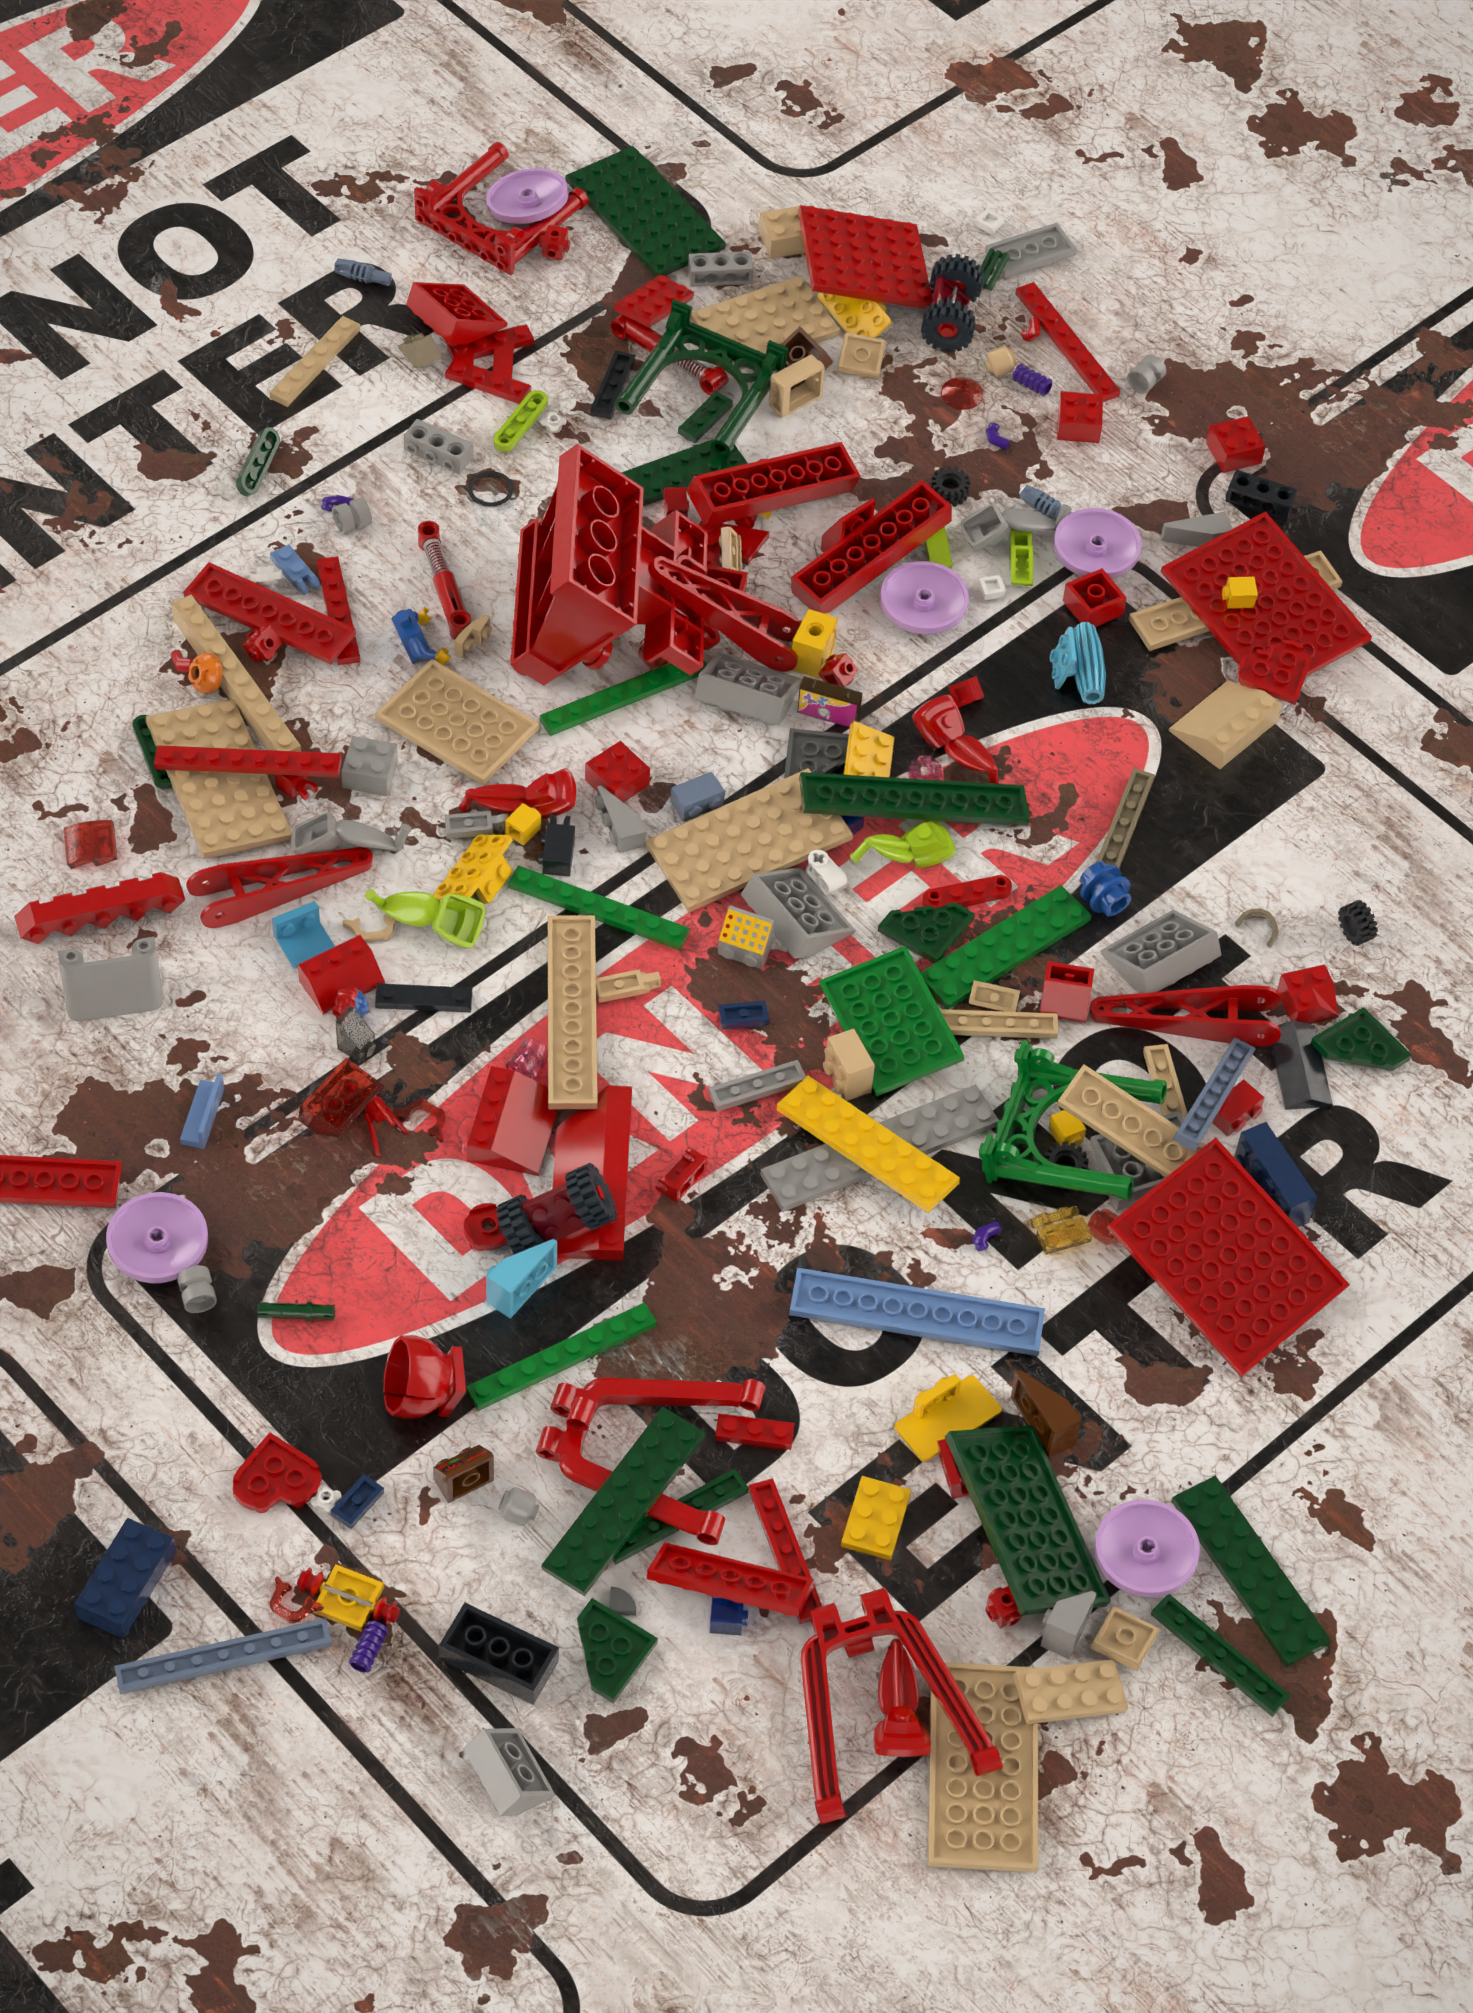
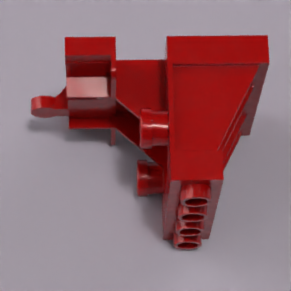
M576 444L559 456L558 482L543 519L537 517L520 529L510 665L518 674L529 676L543 686L581 661L587 668L597 670L610 658L613 649L612 641L635 625L642 624L645 625L644 660L651 663L662 657L685 673L692 675L703 668V651L710 650L720 643V634L714 626L705 621L704 618L653 579L649 574L648 565L656 557L663 556L701 574H705L707 571L708 531L677 510L656 523L651 531L642 526L644 488L579 444ZM670 574L671 577L684 584L682 580ZM698 591L699 594H701V595H703L704 597H706L705 594H703L702 592Z

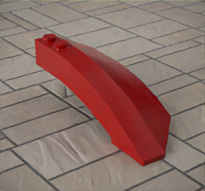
M608 1085L597 1094V1109H579L557 1127L552 1189L567 1182L565 1180L566 1173L588 1163L594 1164L595 1168L597 1167L599 1170V1174H602L604 1177V1182L607 1183L609 1192L612 1193V1200L615 1202V1209L617 1211V1218L613 1222L592 1231L585 1227L556 1240L557 1258L623 1261L632 1086Z

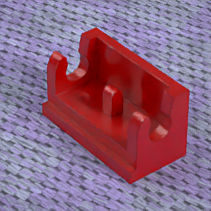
M689 1147L685 1150L686 1153H684L679 1162L665 1177H660L659 1182L655 1186V1189L676 1203L707 1170V1156L701 1155Z

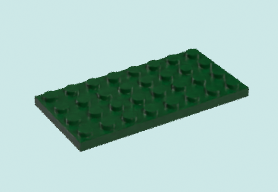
M634 146L566 175L565 180L572 189L580 188L586 193L589 199L587 205L617 237L623 240L628 249L655 277L658 275L666 276L688 266L689 254L717 253L726 249V242Z
M1034 1426L949 1431L945 1439L1020 1614L1046 1613L1048 1608L1053 1610L1057 1601L1090 1591L1096 1593L1093 1608L1106 1607L1111 1602L1110 1597Z

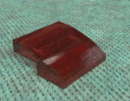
M94 820L63 827L66 862L70 869L93 862L97 867L118 859L115 827L112 820Z

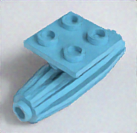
M1088 622L1078 624L1074 627V631L1073 627H1068L1064 635L1060 636L1057 647L1050 654V662H1052L1053 666L1052 679L1055 682V689H1060L1066 678L1074 675L1083 702L1087 704L1099 703L1104 698L1106 671L1103 648L1096 628Z

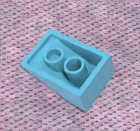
M554 1239L502 1259L497 1266H492L486 1274V1302L511 1319L557 1268V1241Z

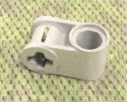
M814 850L809 854V864L806 867V873L825 895H829L847 884L846 874L826 852Z

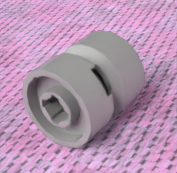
M1147 355L1128 373L1127 380L1130 387L1140 394H1146L1166 375V366L1157 356Z
M363 497L350 501L349 505L344 503L334 506L332 509L335 523L342 534L352 531L355 526L361 528L372 524V515Z
M200 1265L190 1266L183 1269L177 1275L186 1311L201 1313L215 1306L217 1299L214 1288L210 1285L212 1279L207 1267Z

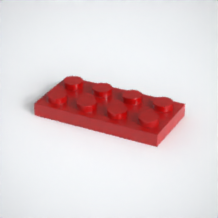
M658 275L615 304L614 310L650 328L670 315L673 299L686 304L693 299L694 292L687 289L684 285L671 281L666 276Z

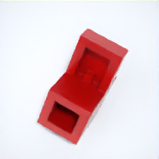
M686 487L664 488L663 503L665 517L677 510L688 518V511L690 509L689 501H687Z

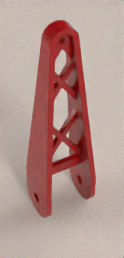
M663 556L656 557L648 565L649 574L653 579L755 660L770 669L780 672L791 671L797 666V654L791 648L766 633L768 632L782 641L793 642L802 623L800 619L777 606ZM670 574L682 580L684 584L671 577ZM698 591L702 592L703 594L717 601L721 605L725 606L728 610L724 609L723 607L719 606L718 604L699 594ZM741 617L745 618L746 620L750 621L758 627L756 628L752 626L748 622L744 621Z
M355 847L220 864L201 869L192 874L187 880L186 887L193 896H206L233 889L234 897L209 904L200 915V919L205 927L219 928L238 923L366 872L372 867L373 854L368 848ZM344 861L352 862L348 866L340 868L332 867L336 863ZM311 869L319 871L315 875L293 881H279L282 876ZM254 883L266 884L262 889L245 893L243 886Z
M1235 985L1103 996L1094 998L1090 1003V1017L1099 1023L1231 1044L1235 1037L1250 1046H1269L1275 1044L1281 1038V1029L1273 1022L1238 1019V1011H1269L1280 1004L1281 995L1279 991L1270 986ZM1129 1008L1132 1012L1115 1013L1112 1009ZM1150 1009H1184L1190 1014L1184 1017L1152 1015L1147 1011ZM1210 1010H1228V1019L1211 1018L1204 1013Z

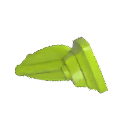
M925 820L912 827L901 838L888 834H878L865 838L864 842L855 852L850 854V858L854 862L859 863L862 856L873 847L879 854L900 863H910L912 861L917 868H926L950 859L956 854V849L950 834L938 821Z
M369 889L365 893V898L368 901L374 903L378 909H382L385 914L394 920L415 927H425L432 924L433 930L440 937L464 949H469L475 944L483 927L485 905L467 896L447 894L439 902L432 894L418 891L396 893L385 899L376 894L373 889Z

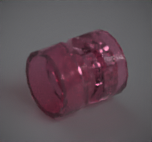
M526 1038L517 1049V1053L506 1064V1069L514 1070L534 1080L539 1073V1069H542L548 1061V1049L540 1041Z

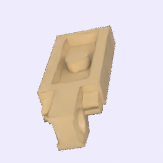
M640 969L596 978V995L599 1003L650 992V990L661 987L659 972L646 974V972H640Z

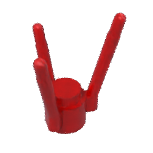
M373 1097L365 1103L364 1108L367 1113L364 1115V1118L368 1124L376 1157H380L381 1154L373 1121L382 1122L387 1120L391 1126L396 1124L405 1135L409 1134V1131L391 1112L390 1108L385 1105L381 1097Z

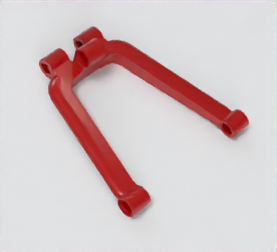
M604 1377L590 1381L583 1389L569 1383H560L557 1386L550 1409L553 1413L568 1418L566 1422L567 1430L565 1432L553 1426H545L535 1452L543 1459L558 1462L561 1472L571 1481L597 1492L613 1471L583 1458L582 1449L590 1423L599 1407L607 1404L733 1406L738 1408L740 1406L749 1411H757L760 1409L766 1387L762 1382L755 1379H747L741 1384L734 1382ZM664 1494L659 1497L647 1513L648 1516L688 1534L695 1535L701 1543L706 1545H717L719 1543L726 1520L718 1512L700 1511Z
M885 1587L859 1595L865 1616L841 1622L835 1603L809 1610L815 1635L809 1638L802 1648L801 1670L813 1789L816 1799L814 1804L821 1825L848 1817L843 1807L838 1785L826 1659L831 1652L845 1647L848 1658L875 1651L873 1637L895 1635L902 1641L967 1749L976 1777L1003 1769L1002 1760L996 1745L993 1746L990 1737L924 1627L912 1614L905 1611H894Z

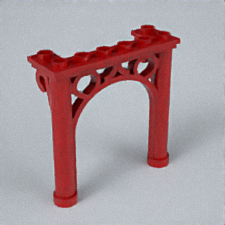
M495 142L488 148L485 154L448 185L444 186L437 180H433L426 189L422 187L414 188L415 220L446 237L451 242L463 247L468 252L480 257L483 261L492 264L500 271L512 276L515 264L539 244L540 237L545 235L548 224L560 226L577 210L583 209L589 203V199L582 189L574 188L569 192L567 202L559 211L545 219L536 221L524 229L513 227L510 231H503L478 223L466 212L462 202L467 192L508 159L509 153L507 148L502 143ZM457 199V204H451ZM455 213L459 214V217L452 219L445 214Z

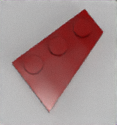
M702 520L698 524L707 530L708 534L721 536V528L731 527L737 533V536H741L742 563L749 565L768 540L770 531L724 523L705 527Z

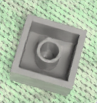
M352 736L341 771L342 788L388 796L398 763L397 744Z

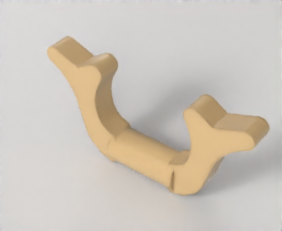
M385 914L383 918L387 927L382 931L368 933L360 930V918H356L353 921L343 920L342 922L343 927L350 929L355 936L361 935L367 943L390 939L393 935L394 926L398 921Z

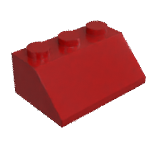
M361 935L298 964L299 982L322 1014L334 1008L336 1005L334 1001L339 989L356 987L364 995L376 989L377 983L385 984L373 951Z

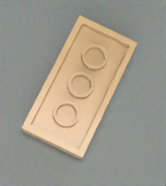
M1115 1659L1016 1670L1013 1674L1026 1724L1125 1713L1128 1710Z

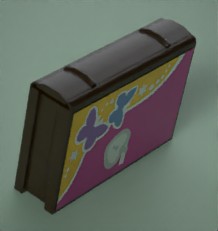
M804 676L799 688L797 713L850 728V725L854 721L857 722L860 718L863 693Z

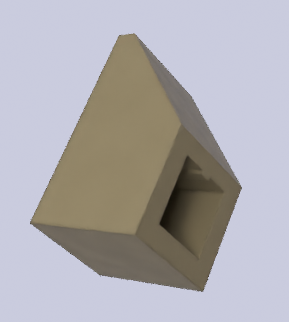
M423 333L414 334L404 338V343L398 345L399 350L415 368L423 367L441 359L431 334L425 336Z

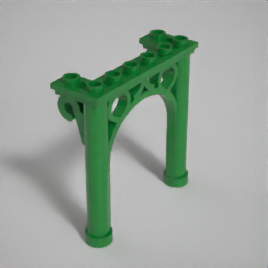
M1023 1040L1020 1049L1017 1048L1014 1055V1061L1018 1065V1078L1016 1082L1012 1083L1011 1097L1009 1101L1005 1102L1002 1120H999L997 1123L996 1137L993 1139L992 1135L987 1134L985 1142L981 1143L979 1147V1157L982 1158L983 1162L982 1171L986 1175L987 1183H992L993 1180L997 1181L998 1177L1115 1196L1119 1200L1130 1201L1134 1189L1133 1177L1058 1165L1045 1159L1037 1150L1034 1143V1134L1039 1119L1053 1103L1060 1099L1079 1070L1053 1062L1055 1057L1050 1051L1043 1048L1033 1049L1032 1044H1028V1040ZM1098 1073L1139 1101L1161 1105L1165 1101L1167 1093V1082L1165 1080L1155 1079L1154 1081ZM1051 1085L1060 1086V1088L1053 1090ZM1037 1089L1048 1091V1095L1042 1099L1035 1100L1031 1098L1033 1092ZM1027 1103L1030 1109L1027 1112L1022 1113L1025 1104ZM1017 1126L1023 1130V1134L1014 1135ZM1025 1144L1028 1146V1149L1020 1154L1015 1145ZM1033 1157L1036 1163L1029 1160Z

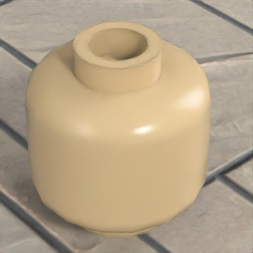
M1000 346L987 353V360L984 361L988 373L993 372L996 377H1000L1012 372L1017 361L1011 348L1008 349L1006 346Z

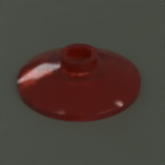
M956 377L944 383L941 389V396L947 405L955 409L968 410L982 402L983 389L972 379Z

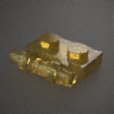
M1065 1206L1059 1208L1056 1212L1049 1214L1044 1212L1038 1214V1217L1030 1219L1032 1228L1042 1227V1229L1037 1230L1036 1236L1045 1255L1092 1241V1235L1084 1218L1073 1219V1217L1079 1215L1077 1206L1070 1208ZM1057 1221H1062V1222H1063V1223H1059V1224H1056V1225H1053V1224H1052V1223L1057 1222Z

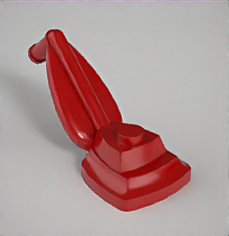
M950 695L934 698L923 704L913 713L912 718L917 729L931 747L937 749L945 745V752L952 760L975 771H987L989 773V783L999 784L998 767L989 751L974 737L962 735L964 733L963 720L957 705Z
M564 768L553 774L546 773L540 776L528 787L517 784H493L475 789L470 788L465 791V796L459 805V810L464 813L469 812L470 805L474 799L477 803L489 809L512 814L524 803L528 807L536 809L541 814V819H547L551 817V814L558 816L575 806L576 783L572 772Z
M894 1638L888 1646V1651L880 1671L878 1703L885 1719L880 1721L874 1729V1750L878 1755L892 1757L928 1755L931 1752V1739L927 1729L918 1721L915 1715L919 1706L917 1678L911 1659L899 1638Z

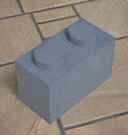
M709 772L671 787L670 802L682 820L686 821L723 806L725 790L714 774Z

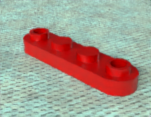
M996 875L929 889L923 894L922 906L933 905V908L945 907L947 903L956 902L963 907L1005 899L1011 894L1012 882L1006 876Z

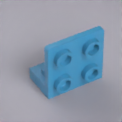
M315 901L272 918L273 936L293 969L298 968V964L335 947L320 923L319 907Z

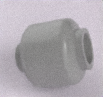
M514 1487L510 1491H505L499 1505V1510L502 1511L504 1519L523 1526L529 1519L534 1521L539 1506L535 1504L536 1497L533 1493Z

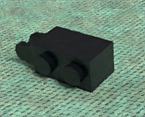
M551 814L550 823H547V831L542 832L541 846H544V851H539L538 864L543 865L542 874L570 877L575 844V826L570 825L571 816H565L563 824H557L556 815Z

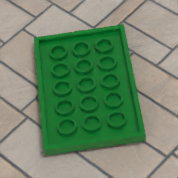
M906 945L819 980V986L842 1031L855 1029L875 1065L872 1089L876 1097L965 1060L962 1050Z

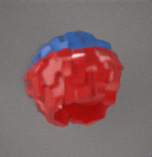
M356 987L338 990L334 1001L336 1005L332 1009V1014L336 1017V1020L340 1021L342 1025L348 1024L349 1026L362 1021L365 1014H368L369 1003L365 995Z

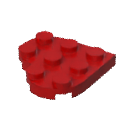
M1283 640L1282 643L1272 644L1268 651L1257 649L1256 652L1244 654L1238 664V682L1248 688L1265 691L1274 698L1296 705L1311 658L1303 650V645L1296 641Z
M269 1432L233 1477V1496L243 1507L258 1513L267 1512L269 1508H272L279 1501L300 1508L306 1502H309L312 1497L316 1496L322 1484V1475L315 1461Z

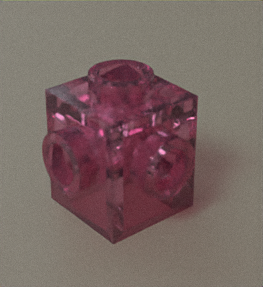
M931 755L917 756L918 760H911L912 766L908 767L910 779L940 780L939 778H942L941 764L937 760L931 759ZM921 767L927 768V772L924 775H921Z

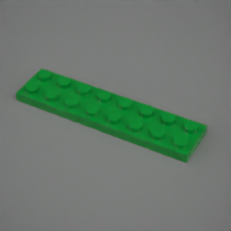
M1060 885L920 973L931 994L945 1009L949 1010L970 997L974 980L989 984L1089 922L1091 914Z

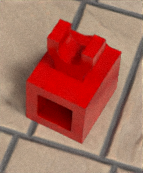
M275 775L276 787L291 799L300 794V797L306 801L309 798L306 790H311L314 793L318 791V785L308 781V776Z

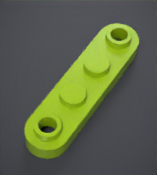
M534 390L528 393L494 435V447L496 450L509 452L515 448L547 408L548 396L545 392Z

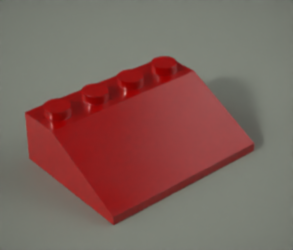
M412 283L406 305L426 325L430 326L437 335H440L448 345H467L507 327L508 323L464 284Z
M491 1066L467 1143V1161L539 1176L558 1109H548V1087L514 1070Z

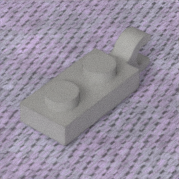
M491 811L445 815L447 839L474 837L480 834L493 835V829L505 832V820L508 818V814L491 816Z

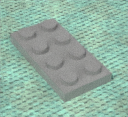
M1054 223L986 245L984 251L987 254L989 249L992 248L996 252L999 250L1003 254L1004 252L1009 254L1010 258L1001 273L1003 278H1007L1075 256L1077 248L1059 224Z

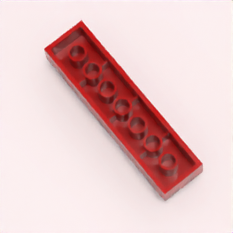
M838 442L693 477L686 492L703 524L707 527L851 492L861 475L843 443Z
M923 480L919 481L791 577L792 593L809 609L829 614L952 521V505Z

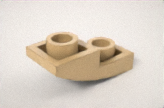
M484 615L473 621L457 636L454 641L455 656L463 658L467 651H471L474 644L481 646L485 638L488 639L490 637L492 626H490L489 615Z

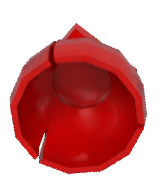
M401 1335L394 1341L387 1357L383 1394H386L384 1395L386 1410L394 1417L414 1419L422 1418L438 1408V1416L448 1417L466 1393L462 1347L452 1346L448 1353H444L429 1339L416 1335Z

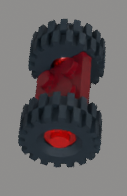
M949 254L946 259L941 257L939 261H936L932 268L929 287H931L933 299L931 307L928 306L924 312L921 333L922 338L926 339L925 343L928 345L932 343V348L935 350L939 347L942 352H945V349H949V353L954 352V349L961 351L962 346L967 348L968 344L972 342L976 319L973 316V311L969 310L971 301L974 303L981 294L984 273L983 270L981 271L980 264L976 265L974 259L970 261L969 256L965 255L964 258H961L960 254H956L955 257Z
M588 1163L566 1173L565 1180L567 1182L530 1200L525 1195L520 1194L498 1205L496 1209L498 1212L497 1218L500 1220L498 1223L503 1230V1236L507 1239L506 1243L512 1248L513 1254L552 1239H561L585 1227L592 1231L615 1221L617 1211L615 1209V1202L612 1200V1193L609 1192V1187L604 1182V1177L602 1174H599V1170L597 1167L595 1168L594 1164Z

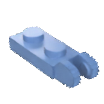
M289 544L270 553L273 563L278 569H282L283 575L302 595L308 593V587L304 583L306 581L314 589L320 588L321 585L318 578Z

